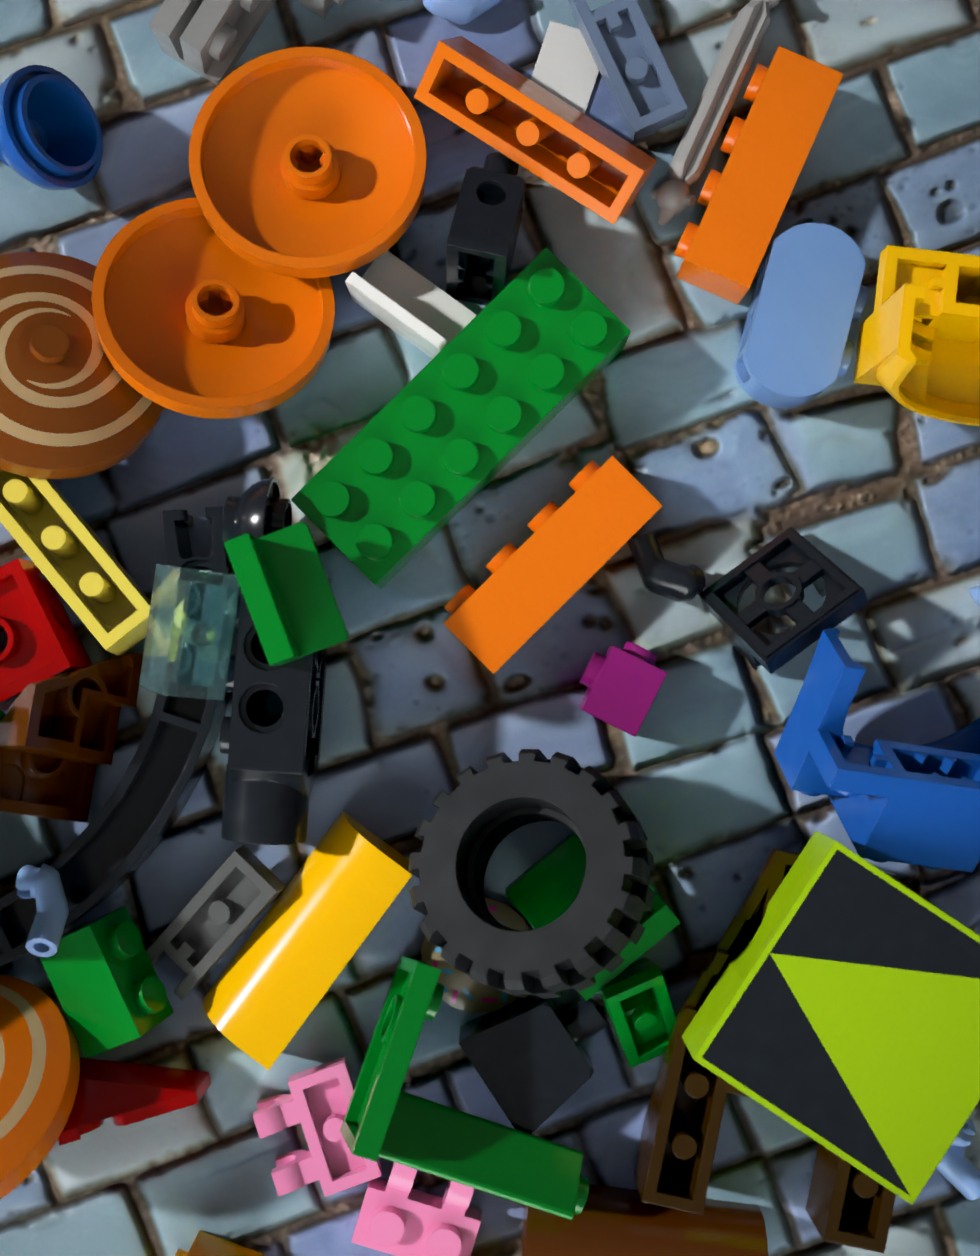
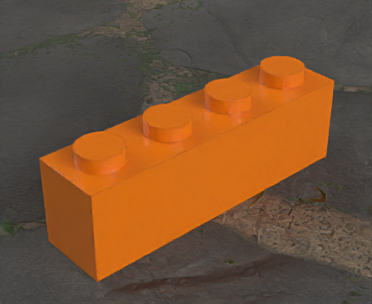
M463 36L439 40L414 95V98L613 225L629 211L657 162L653 157Z
M778 46L769 67L757 64L743 96V99L752 102L749 113L745 120L734 116L720 148V151L730 156L722 173L711 168L697 200V203L707 207L700 224L696 225L688 221L673 254L684 259L676 278L737 305L740 303L753 282L844 75L843 73L781 46Z
M613 455L601 467L594 460L589 462L568 484L575 493L560 508L550 501L528 523L527 526L534 533L518 549L509 542L486 565V568L492 575L477 590L468 583L444 607L451 616L443 624L493 674L663 506Z

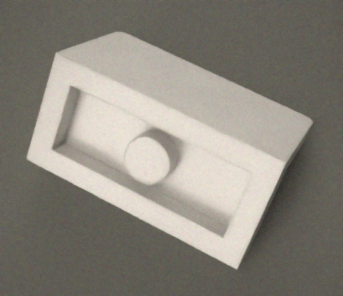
M388 250L373 261L362 278L352 272L345 281L352 301L432 359L477 316Z

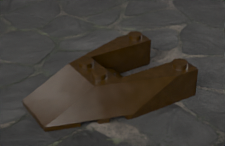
M773 848L677 1015L645 1114L634 1168V1177L641 1201L644 1203L703 1214L727 1093L749 1096L693 1060L681 1036L728 964L746 948L761 925L769 901L799 857V853ZM884 872L897 881V875ZM818 1144L805 1210L823 1241L884 1253L896 1194L821 1144Z

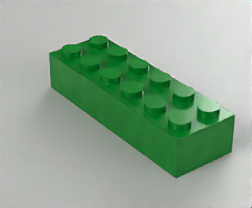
M546 247L290 500L374 585L382 589L624 349L631 331Z

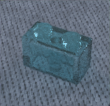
M156 564L139 686L166 696L224 701L240 589L236 575Z

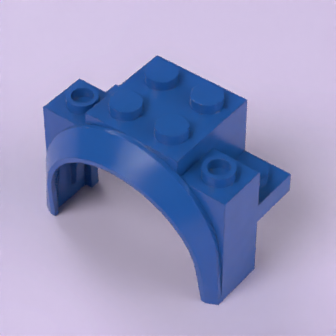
M823 629L804 683L774 752L790 789L809 796L828 795L858 856L881 863L891 861L921 865L934 870L944 868L973 872L980 860V717L956 733L923 745L875 739L872 746L854 742L851 736L843 735V728L848 710L863 679L866 668L862 663L854 662L838 638L840 634L838 629Z

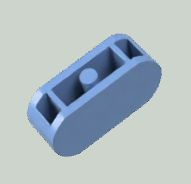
M816 222L796 225L784 231L773 241L770 250L764 255L760 263L733 369L743 390L752 399L765 406L777 409H790L804 405L829 387L838 376L844 377L853 356L854 343L848 342L847 338L851 322H857L862 315L868 297V287L861 285L866 267L864 256L856 242L841 229L829 224Z

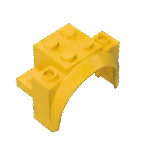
M887 245L880 252L874 312L859 326L853 383L882 386L898 403L920 415L951 423L980 426V256Z

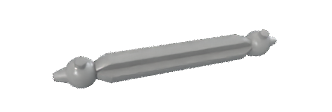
M750 0L738 13L669 165L670 180L664 182L659 189L653 188L651 191V199L656 200L659 208L658 223L665 226L674 215L682 213L688 206L693 207L695 205L696 196L690 194L689 187L701 177L769 27L770 9L778 5L781 0Z

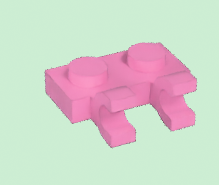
M346 1056L290 1075L288 1085L291 1094H278L257 1101L258 1111L253 1113V1119L260 1139L301 1123L309 1147L308 1151L302 1149L294 1150L275 1157L274 1161L277 1168L272 1169L271 1175L278 1197L318 1180L320 1181L324 1196L327 1197L382 1176V1166L379 1157L377 1162L353 1155L340 1132L355 1088Z
M396 1162L392 1163L387 1181L376 1178L368 1182L354 1229L352 1243L395 1256H471L482 1217L481 1209L469 1206L475 1188L448 1180L443 1198L412 1189L417 1169Z

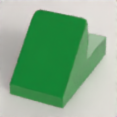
M645 957L633 962L598 991L609 1013L621 1049L630 1068L666 1052L676 1021L663 974L657 964Z

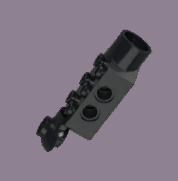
M277 477L255 483L241 497L229 496L227 498L222 520L223 544L225 541L247 533L259 538L292 525L291 501L281 498ZM241 591V594H233L229 609L231 631H238L236 656H228L224 673L225 691L233 692L231 717L225 716L223 718L219 738L220 752L228 754L221 838L233 842L259 845L300 844L306 842L309 799L319 767L328 648L280 666H269ZM271 691L279 695L283 703V712L278 721L271 718L266 711L265 703Z

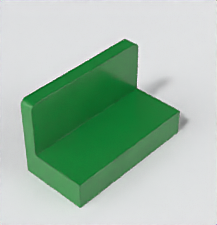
M299 522L259 538L247 533L224 542L269 666L286 664L344 642L349 638L348 630L307 524Z

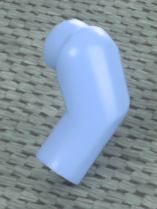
M45 863L41 867L25 865L17 874L16 894L22 899L35 898L37 911L25 947L27 951L35 956L50 957L57 953L68 918L69 906L60 874L56 869Z
M969 1117L936 1169L968 1200H975L980 1197V1170L965 1157L966 1146L970 1145L972 1141L967 1135H975V1126Z

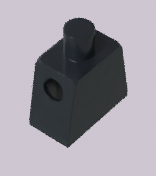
M500 152L488 154L483 168L473 166L466 169L446 246V293L454 299L485 306L507 286L521 224L526 181L522 177L517 176L520 165Z
M527 995L526 998L522 997L495 1012L486 1013L460 1027L459 1045L514 1129L532 1134L590 1079L594 1069L591 1058L582 1043L609 1026L592 997L587 1001L583 998L561 1012L552 998L543 999L536 995Z

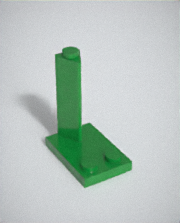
M400 955L340 1128V1132L351 1153L377 1162L378 1157L572 1220L574 1214L579 1215L582 1212L589 1192L588 1177L580 1175L583 1159L582 1151L401 1091L424 1020L432 1021L435 1018L443 998L444 984L438 982L441 969Z

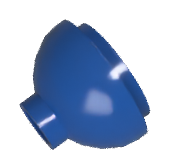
M30 65L12 73L0 85V160L24 179L48 190H70L91 181L97 174L102 162L103 137L98 118L87 97L71 79L47 66Z

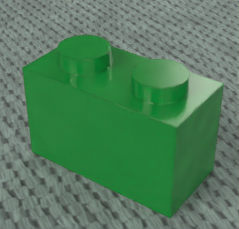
M125 906L62 934L57 953L50 957H39L86 1059L142 1037L174 1013L167 998L166 989L158 978L142 944L140 932L133 924Z

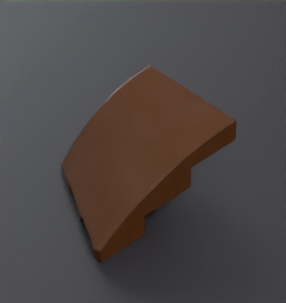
M139 652L127 653L39 680L25 687L0 723V812L87 823L96 766L112 765L121 707H136L144 654Z

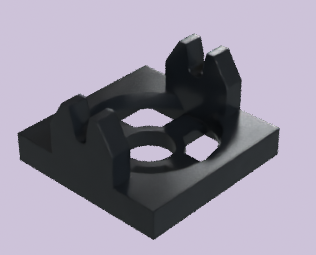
M789 527L698 594L704 607L722 624L728 638L742 657L746 655L755 671L763 666L770 674L820 639L823 629L836 627L868 603L865 589L792 527ZM787 567L799 568L793 573L783 571L775 573L770 572L772 570ZM753 583L756 586V600L738 613V605L743 593ZM787 583L796 587L794 595L783 604L772 605L764 601L765 593L777 584ZM811 584L814 585L819 595L822 597L826 596L822 607L815 612L803 603L805 597L804 589ZM787 615L797 624L788 632L780 634L761 633L751 629L767 616L779 617Z

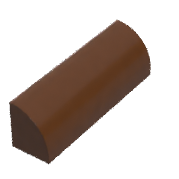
M589 1184L586 1204L579 1215L574 1214L572 1220L524 1205L521 1230L522 1256H768L767 1234L763 1214L759 1206L754 1204L705 1199L703 1214L701 1215L644 1203L641 1201L638 1190Z

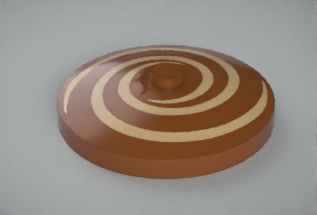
M16 252L0 255V469L39 479H69L106 470L132 455L143 445L152 434L164 410V407L147 399L133 389L118 374L105 355L97 335L91 301L92 283L97 266L86 261L47 252Z

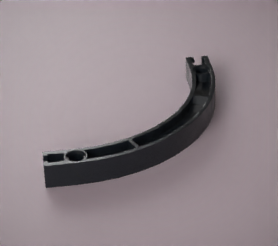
M222 506L205 508L206 518L212 524V552L209 557L192 556L188 527H194L193 516L188 514V510L162 511L168 580V634L163 672L151 717L136 754L118 786L89 826L49 864L60 874L69 906V914L64 930L79 921L112 895L152 854L186 806L205 771L220 734L222 720L225 717L231 692L225 691V665L229 655L236 656L238 631H231L229 609L233 594H239V584L235 583L236 575L223 544L222 520L224 507ZM210 569L216 577V590L211 597L200 601L194 595L192 589L193 580L201 571ZM17 888L0 898V966L28 952L25 946L37 912L35 898H20L16 894Z

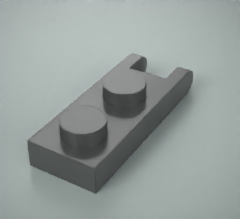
M245 845L234 850L146 951L152 965L157 963L166 953L187 974L174 990V993L181 1000L185 999L286 885Z

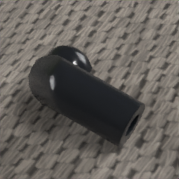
M654 531L627 541L643 585L650 592L676 602L691 601L696 595L703 592L706 586V577L702 569L693 564L686 567L666 560Z

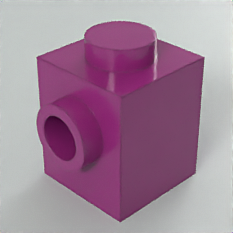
M626 641L622 650L615 646H609L604 655L595 651L580 679V683L588 688L578 709L636 737L667 672L654 666L658 659L657 655L629 641Z

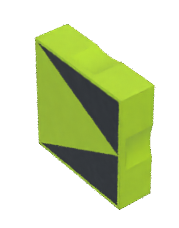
M815 830L769 901L761 925L746 948L728 964L681 1037L693 1060L913 1205L980 1101V935L836 840Z

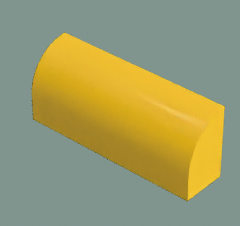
M342 811L204 997V1010L215 1027L240 1050L269 1070L412 876L408 872L409 860Z

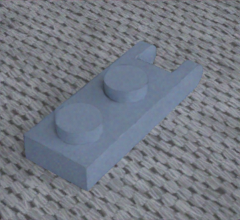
M568 0L571 12L632 141L685 118L688 107L637 0H615L593 11L590 10L586 0Z

